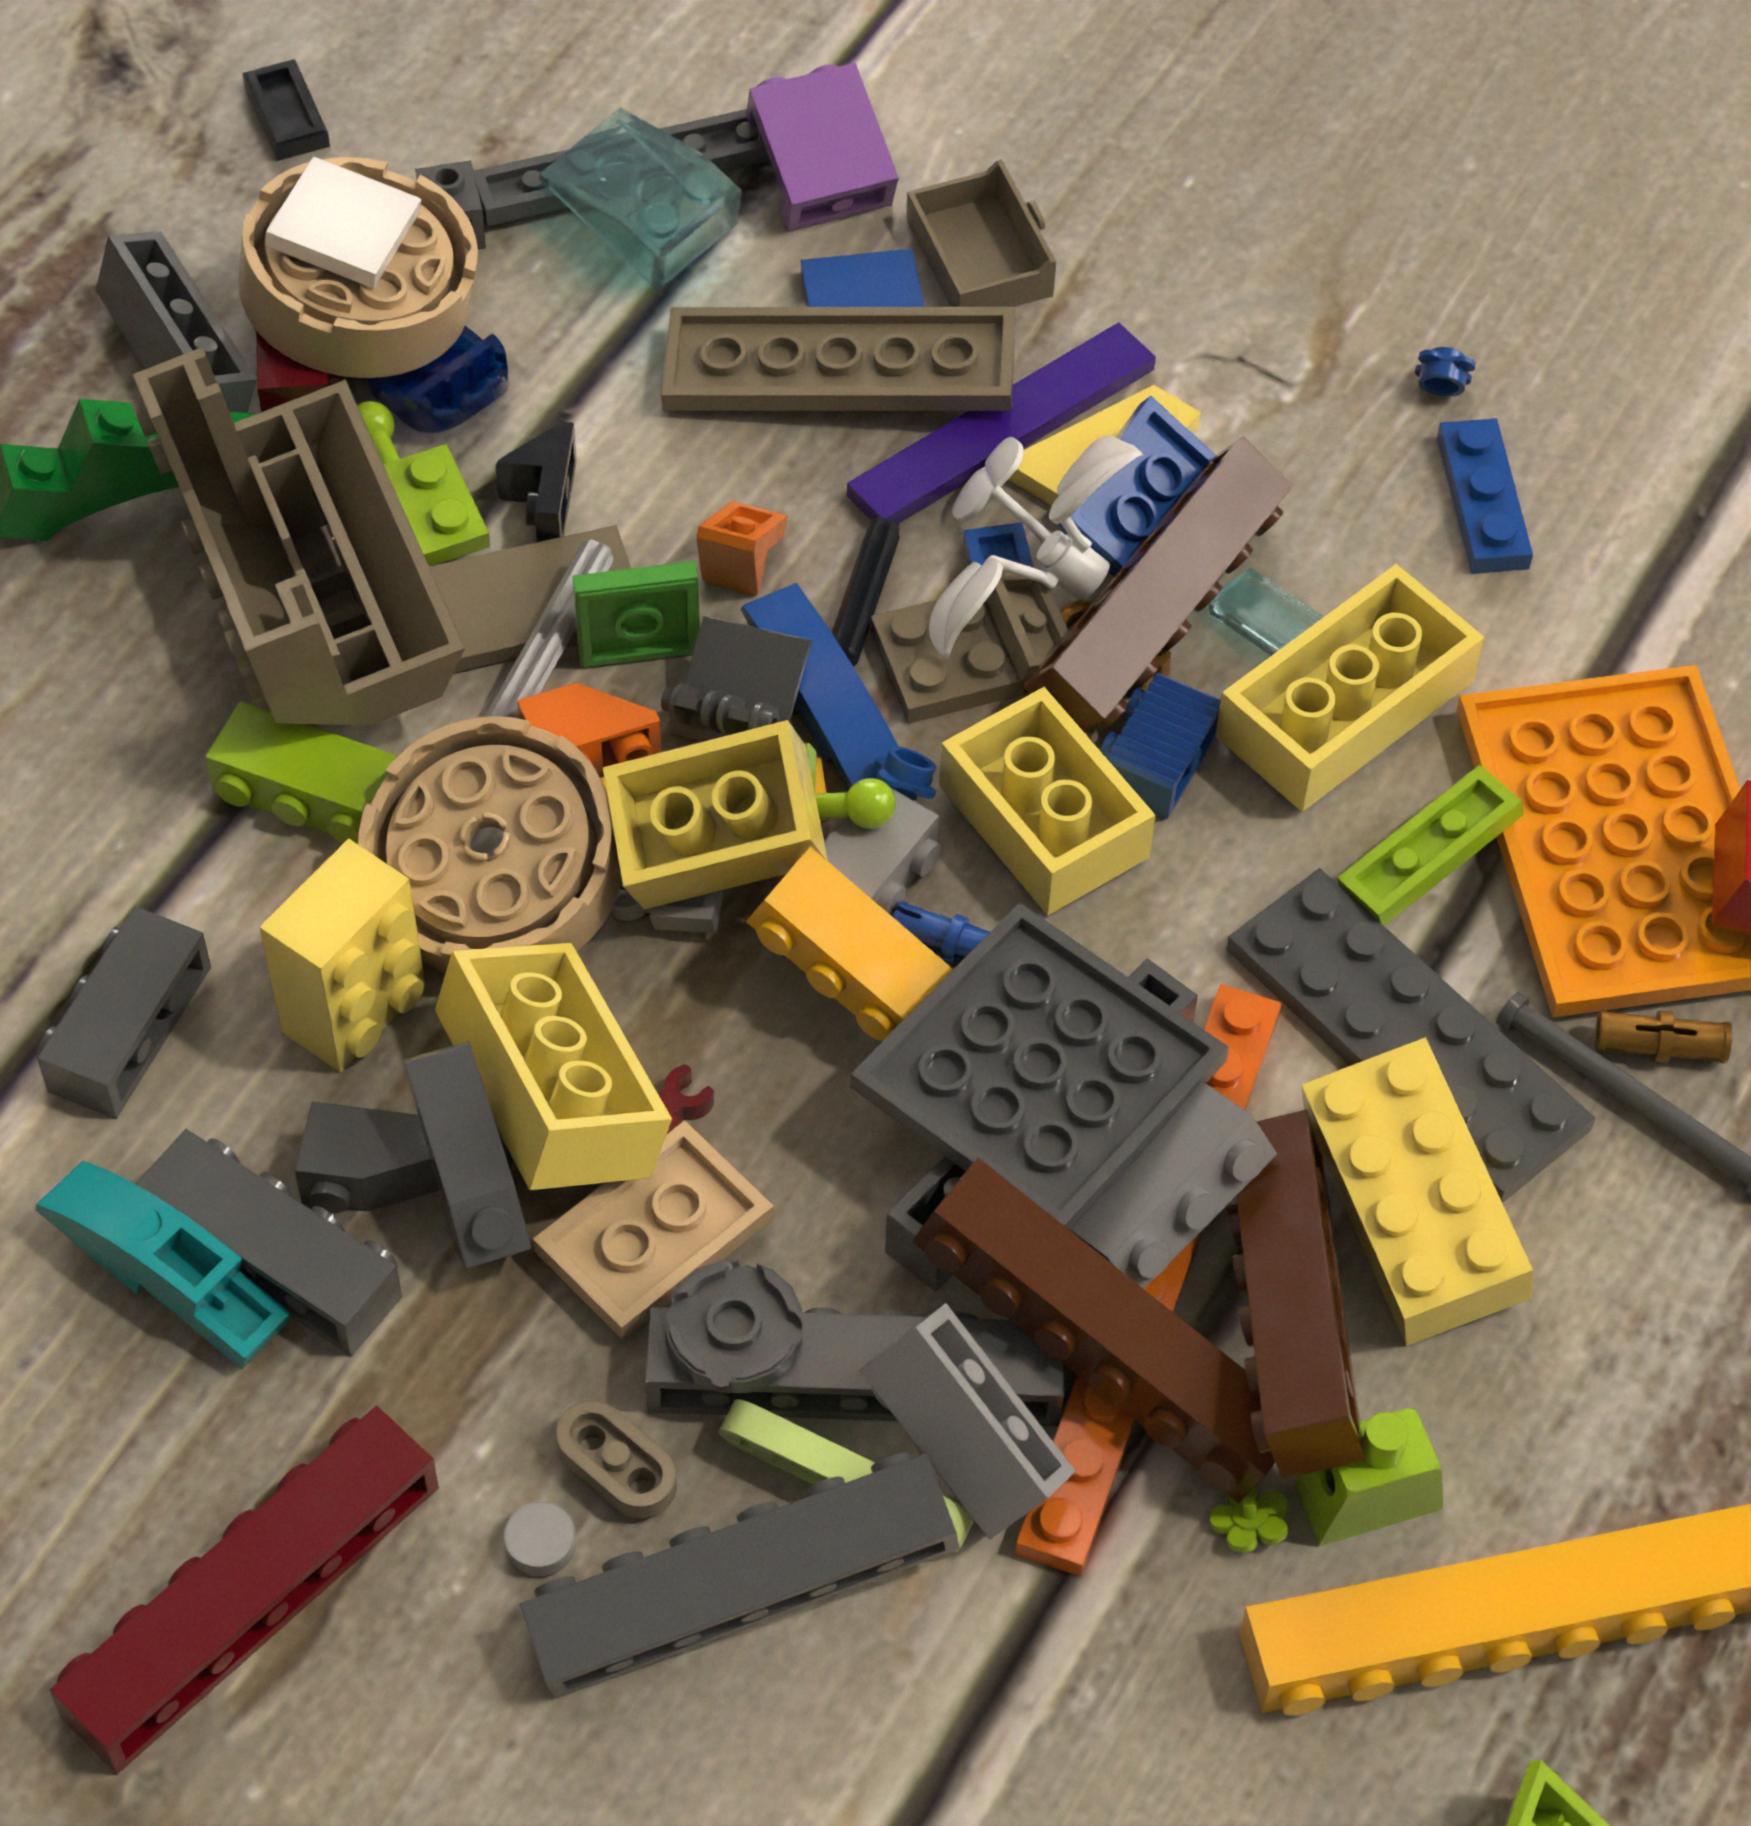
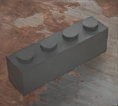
M162 232L109 235L96 292L143 367L147 369L203 347L229 411L248 413L257 379Z
M185 1129L135 1183L189 1217L242 1258L239 1270L291 1313L290 1317L351 1357L402 1298L397 1262L384 1247L371 1240H367L364 1244L346 1233L339 1220L329 1211L319 1206L309 1209L292 1198L289 1189L279 1179L267 1172H261L258 1176L241 1165L236 1154L217 1139L210 1138L206 1142L188 1129Z

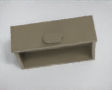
M1002 159L997 160L984 172L907 192L906 220L951 307H1016L1054 296L1056 260L1040 230L1045 229L1044 217L1035 201H1030L1026 205Z

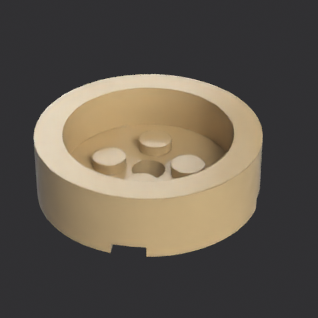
M359 157L322 159L421 198L419 215L375 288H371L265 246L266 230L310 162L293 167L269 181L260 190L258 201L252 207L249 214L246 213L244 218L238 287L246 316L257 332L271 346L292 360L321 372L353 378H378L403 374L425 366L440 357L457 341L463 332L470 312L478 248L474 229L467 215L445 190L422 175L415 181L406 176L387 171L388 162Z
M503 716L477 717L454 722L428 733L407 747L386 768L385 771L388 776L377 790L371 804L366 803L359 827L358 845L410 879L423 963L446 974L452 951L572 943L578 952L601 928L618 897L622 876L607 791L593 765L572 742L562 735L558 737L548 731L531 726L528 720ZM486 827H496L504 832L503 839L500 845L493 850L494 855L492 856L471 850L473 837L478 831Z

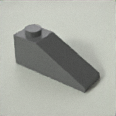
M463 1042L403 1060L454 1249L465 1268L467 1269L532 1249L514 1181L470 1042Z
M311 1102L295 1167V1175L302 1203L311 1204L313 1207H322L330 1213H340L347 1209L370 1211L439 1191L418 1114ZM499 1133L509 1169L511 1170L513 1158Z

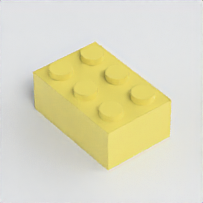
M1045 687L942 742L940 788L1047 916L1150 858L1156 815Z
M788 720L603 767L623 887L644 910L787 874L810 846L828 861L806 746Z
M350 839L342 844L260 926L282 1033L340 1073L356 1057L361 1058L367 1055L377 1044L382 1030L399 1012L403 1014L411 1010L423 993L425 979L410 879Z

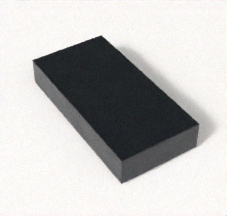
M295 59L242 73L244 87L277 161L330 147L328 131Z

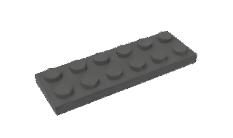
M1317 869L1228 936L1226 950L1350 1066L1426 1037L1502 1203L1592 1130L1595 1117L1322 869Z

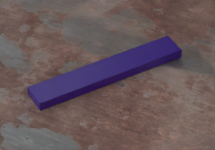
M1118 322L1013 384L1012 411H968L849 481L847 483V497L870 520L880 516L885 520L893 519L900 523L967 483L977 470L985 466V461L991 452L1004 439L1014 437L1022 443L1023 448L1027 447L1152 372L1155 368L1156 356Z

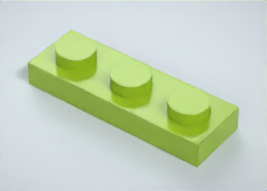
M1479 764L1337 877L1339 886L1383 926H1386L1524 815L1522 800Z

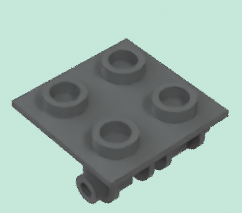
M703 616L685 683H679L674 688L667 687L661 697L662 709L669 712L670 717L674 720L670 734L704 742L785 720L790 722L812 640Z

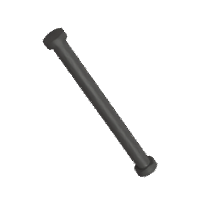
M1515 993L1508 1000L1497 1018V1025L1506 1031L1515 1028L1748 1186L1745 1193L1751 1196V1156L1528 1007L1530 1000L1521 993Z

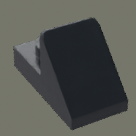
M561 422L503 456L497 461L495 466L499 498L504 501L526 503V525L536 526L537 542L564 537L577 463L574 422Z

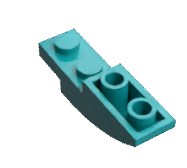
M81 1161L36 1204L35 1210L132 1292L137 1295L145 1288L241 1370L288 1324L291 1313L239 1270L242 1258L189 1217L123 1177L86 1161Z

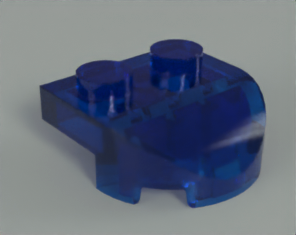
M465 325L457 341L440 357L425 366L403 374L368 378L369 391L373 397L412 429L423 433L447 431L467 421L507 392L509 388V373L506 351L500 340L493 333L485 339H481Z

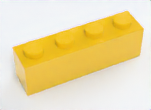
M811 846L746 921L756 930L757 937L767 949L775 954L785 955L806 973L808 982L816 991L828 998H835L856 1016V1021L861 1029L879 1041H883L953 970V968Z

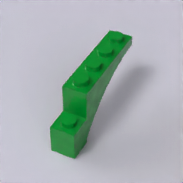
M79 398L58 448L0 444V538L49 541L52 534L59 529L101 510L147 494L179 487L173 471L161 475L147 440L157 437V433L147 437L144 436L131 403ZM230 412L234 423L256 415L253 413Z

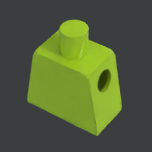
M1407 1407L1394 1412H1380L1373 1415L1370 1419L1360 1421L1366 1461L1303 1474L1296 1478L1294 1487L1319 1547L1442 1510V1469L1415 1408ZM1335 1487V1492L1333 1493L1330 1488Z

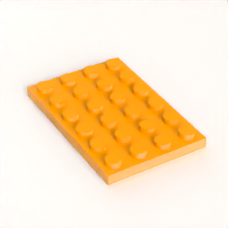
M1697 665L1460 695L1456 710L1474 768L1480 764L1521 799L1523 803L1524 815L1496 838L1552 1018L1598 1012L1599 1010H1612L1750 991L1751 935L1712 924L1715 824L1741 788Z

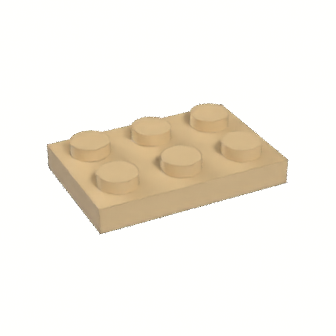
M684 1120L666 1134L651 1178L602 1184L534 1237V1252L624 1340L650 1319L651 1307L664 1308L669 1304L676 1287L696 1269L725 1259L774 1219V1206Z

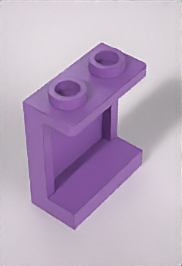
M856 62L839 67L834 64L823 65L814 69L809 74L786 80L782 77L770 78L761 82L757 87L749 89L746 117L750 125L757 124L780 186L783 195L780 213L787 232L893 204L899 177Z

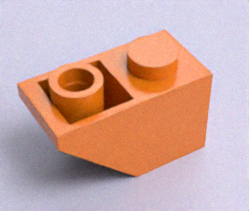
M572 683L517 700L519 719L528 720L531 726L548 731L558 737L561 735L586 756L599 776L604 775L603 767L662 752L660 719L656 711L588 686Z

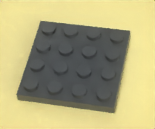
M1019 902L851 1073L850 1088L963 1170L967 1171L974 1161L980 1158L1066 1228L1071 1230L1152 1143L1202 1081L1207 1083L1226 1063L1229 1047Z

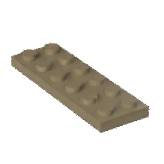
M671 307L661 388L663 411H1012L1016 334L1015 307Z

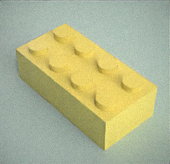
M1395 564L1224 690L1221 696L1215 736L1295 807L1304 812L1473 683L1485 637Z
M559 943L452 951L435 1012L453 1045L467 1041L470 1042L497 1130L529 1190L651 1178L672 1118L573 944Z
M1426 1037L1301 1084L1304 1110H1307L1323 1154V1159L1406 1346L1532 1299L1533 1269Z

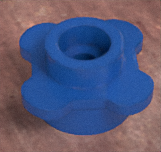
M1436 347L1432 350L1419 352L1418 360L1422 364L1416 365L1415 374L1420 377L1419 386L1423 390L1438 396H1457L1464 392L1465 385L1471 383L1472 375L1469 372L1475 370L1476 362L1464 356L1457 349Z
M895 746L889 749L886 758L877 757L875 759L874 766L879 769L876 778L885 782L890 788L911 800H916L917 796L926 799L934 798L936 789L930 785L933 781L936 765L925 755L905 747Z

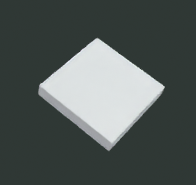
M313 157L266 230L265 246L368 287L375 288L419 215L421 198Z

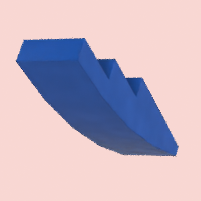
M794 583L742 605L741 611L749 626L812 640L792 713L794 716L802 715L825 763L833 761L847 791L862 779H877L876 776L879 769L874 766L875 759L877 757L886 758L889 749L898 746L855 668L799 585Z

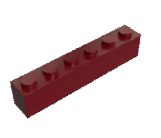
M377 1405L361 1419L352 1418L345 1422L332 1436L329 1447L308 1465L302 1463L292 1468L279 1482L276 1493L255 1511L247 1510L238 1515L228 1525L219 1543L201 1558L193 1557L184 1562L173 1573L165 1590L146 1606L141 1604L130 1609L117 1622L111 1637L91 1654H80L63 1668L57 1678V1684L50 1689L61 1718L118 1775L439 1489L434 1458Z

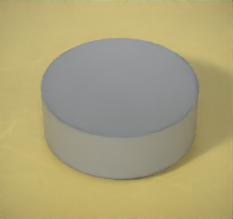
M548 1502L526 1504L511 1515L505 1526L504 1541L507 1556L512 1565L526 1575L534 1577L553 1575L566 1567L574 1555L576 1538L573 1522L566 1511L555 1504Z

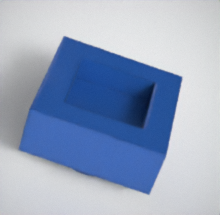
M1022 522L964 530L963 548L968 566L973 562H977L982 566L987 558L994 555L1034 568Z

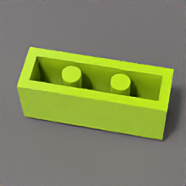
M239 701L205 756L213 793L219 795L226 802L239 807L248 805L274 814L282 822L291 826L300 827L305 825L328 833L343 844L348 839L358 844L359 827L366 803L371 804L377 790L388 776L385 771L386 768L398 755L308 724L275 723L271 711Z

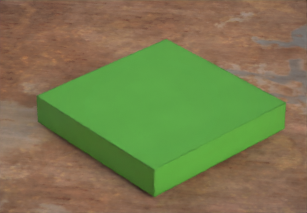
M695 561L572 576L580 668L693 654L700 630L699 587Z

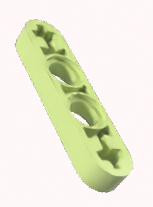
M743 1400L734 1401L718 1431L721 1437L738 1449L811 1485L833 1477H843L845 1483L871 1474L870 1468L875 1463L774 1413ZM943 1495L957 1532L959 1547L961 1548L974 1521L971 1520V1516L965 1507Z

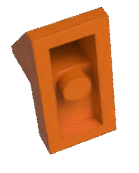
M731 501L698 526L696 537L701 578L703 581L746 594L757 595L761 587L767 552L784 538L788 515Z

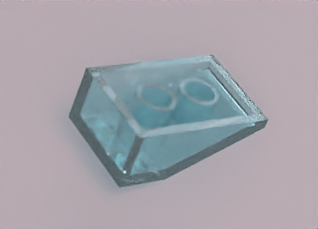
M621 107L539 174V180L656 291L661 289L738 222L742 190L703 153Z

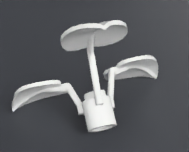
M1103 436L1094 441L1078 457L1061 479L1057 487L1059 497L1053 502L1049 513V519L1056 525L1061 523L1067 532L1066 535L1059 530L1050 533L1001 488L1022 462L1024 454L1022 443L1014 437L1004 439L991 452L985 461V466L972 475L958 495L952 510L953 516L962 523L970 521L981 512L992 496H994L995 499L1043 541L1036 555L1037 560L1042 563L1041 570L994 555L987 558L982 566L977 562L967 566L946 588L935 604L931 614L929 634L933 646L940 655L950 660V654L956 638L995 589L1001 578L1002 570L1041 582L1049 590H1052L1058 583L1078 600L1086 599L1100 586L1108 573L1110 564L1090 547L1092 542L1081 534L1070 516L1115 473L1137 457L1143 456L1139 449L1114 436Z

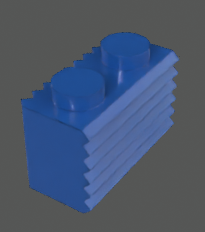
M1156 673L1147 690L1137 688L1134 691L1124 713L1123 720L1126 722V726H1123L1120 735L1111 731L1105 738L1100 752L1153 813L1157 814L1161 820H1165L1171 815L1216 738L1215 734L1221 699Z

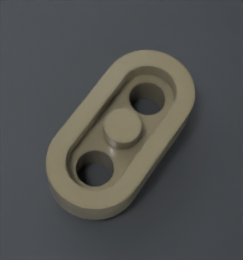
M586 1400L572 1405L561 1415L556 1427L557 1448L561 1460L618 1511L633 1518H650L662 1513L671 1505L677 1491L676 1467L673 1459L663 1448L618 1410L602 1401ZM590 1437L599 1438L604 1442L596 1450H586L580 1446L583 1440ZM638 1480H648L654 1484V1487L646 1493H637L630 1488Z

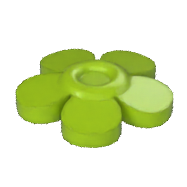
M1253 1488L1239 1503L1228 1495L1229 1505H1217L1210 1511L1209 1519L1212 1530L1219 1534H1227V1545L1236 1552L1248 1553L1253 1551L1257 1547V1537L1262 1543L1272 1546L1281 1543L1288 1535L1287 1522L1283 1519L1288 1513V1501L1279 1491H1267L1258 1500L1257 1491Z

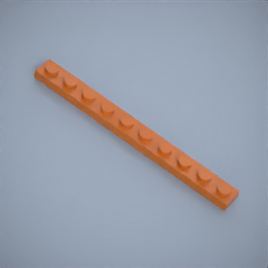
M1220 984L1204 1030L1229 1047L1226 1063L1206 1084L1246 1110L1277 1025L1282 1002ZM1204 1229L1144 1289L1173 1313H1175ZM1078 1374L1053 1440L1076 1472L1048 1499L1026 1514L1016 1541L1015 1555L1081 1577L1136 1421L1117 1405L1108 1403L1097 1396L1090 1384Z

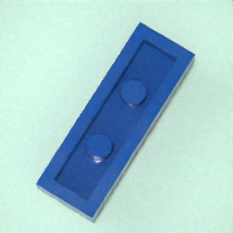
M1497 418L1441 422L1439 424L1437 441L1471 574L1530 569L1533 552Z

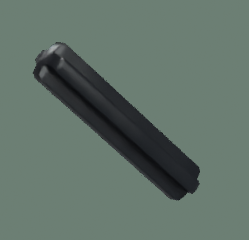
M880 516L869 521L832 629L833 636L853 667L858 664L871 625V616L875 613L900 539L899 524L893 519L885 520Z

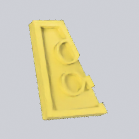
M1152 385L1025 449L1021 464L1008 480L1052 506L1053 502L1059 497L1057 487L1061 479L1078 457L1097 439L1103 436L1116 437L1138 405L1149 396L1154 397L1193 434L1199 428L1201 412L1156 385Z

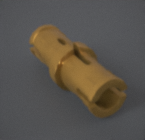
M1599 1010L1595 1026V1051L1652 1055L1653 1061L1668 1063L1670 1057L1718 1061L1719 1063L1726 1064L1731 1053L1732 1025L1726 1021L1719 1023L1676 1019L1671 1011L1659 1010L1655 1017Z

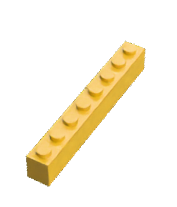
M1751 1504L1247 1606L1239 1637L1261 1712L1263 1714L1283 1710V1713L1286 1715H1302L1317 1710L1324 1705L1326 1700L1352 1695L1356 1701H1369L1387 1695L1394 1689V1686L1421 1681L1423 1686L1436 1687L1457 1680L1465 1671L1490 1667L1492 1672H1508L1525 1666L1533 1657L1558 1652L1561 1658H1576L1594 1651L1599 1647L1600 1643L1626 1638L1629 1644H1643L1660 1638L1666 1634L1668 1629L1693 1624L1697 1630H1710L1723 1626L1732 1621L1736 1615L1751 1612Z

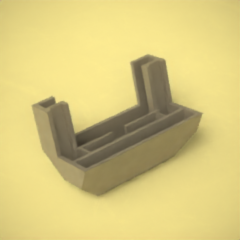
M203 347L134 373L133 376L142 398L131 402V405L144 436L147 437L155 433L158 435L147 440L160 474L173 471L191 517L180 522L193 554L197 555L204 551L207 553L209 562L199 565V569L212 600L224 596L227 602V607L218 610L217 613L253 703L256 704L266 700L275 723L371 726L441 698L465 650V646L346 380L234 423ZM326 526L341 565L308 578L304 568H302L292 538Z

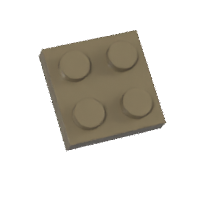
M939 599L871 616L870 631L908 724L1024 695L1023 686L1025 681L1021 682L986 601L956 638L950 654V660L945 659L937 652L929 634L931 614Z

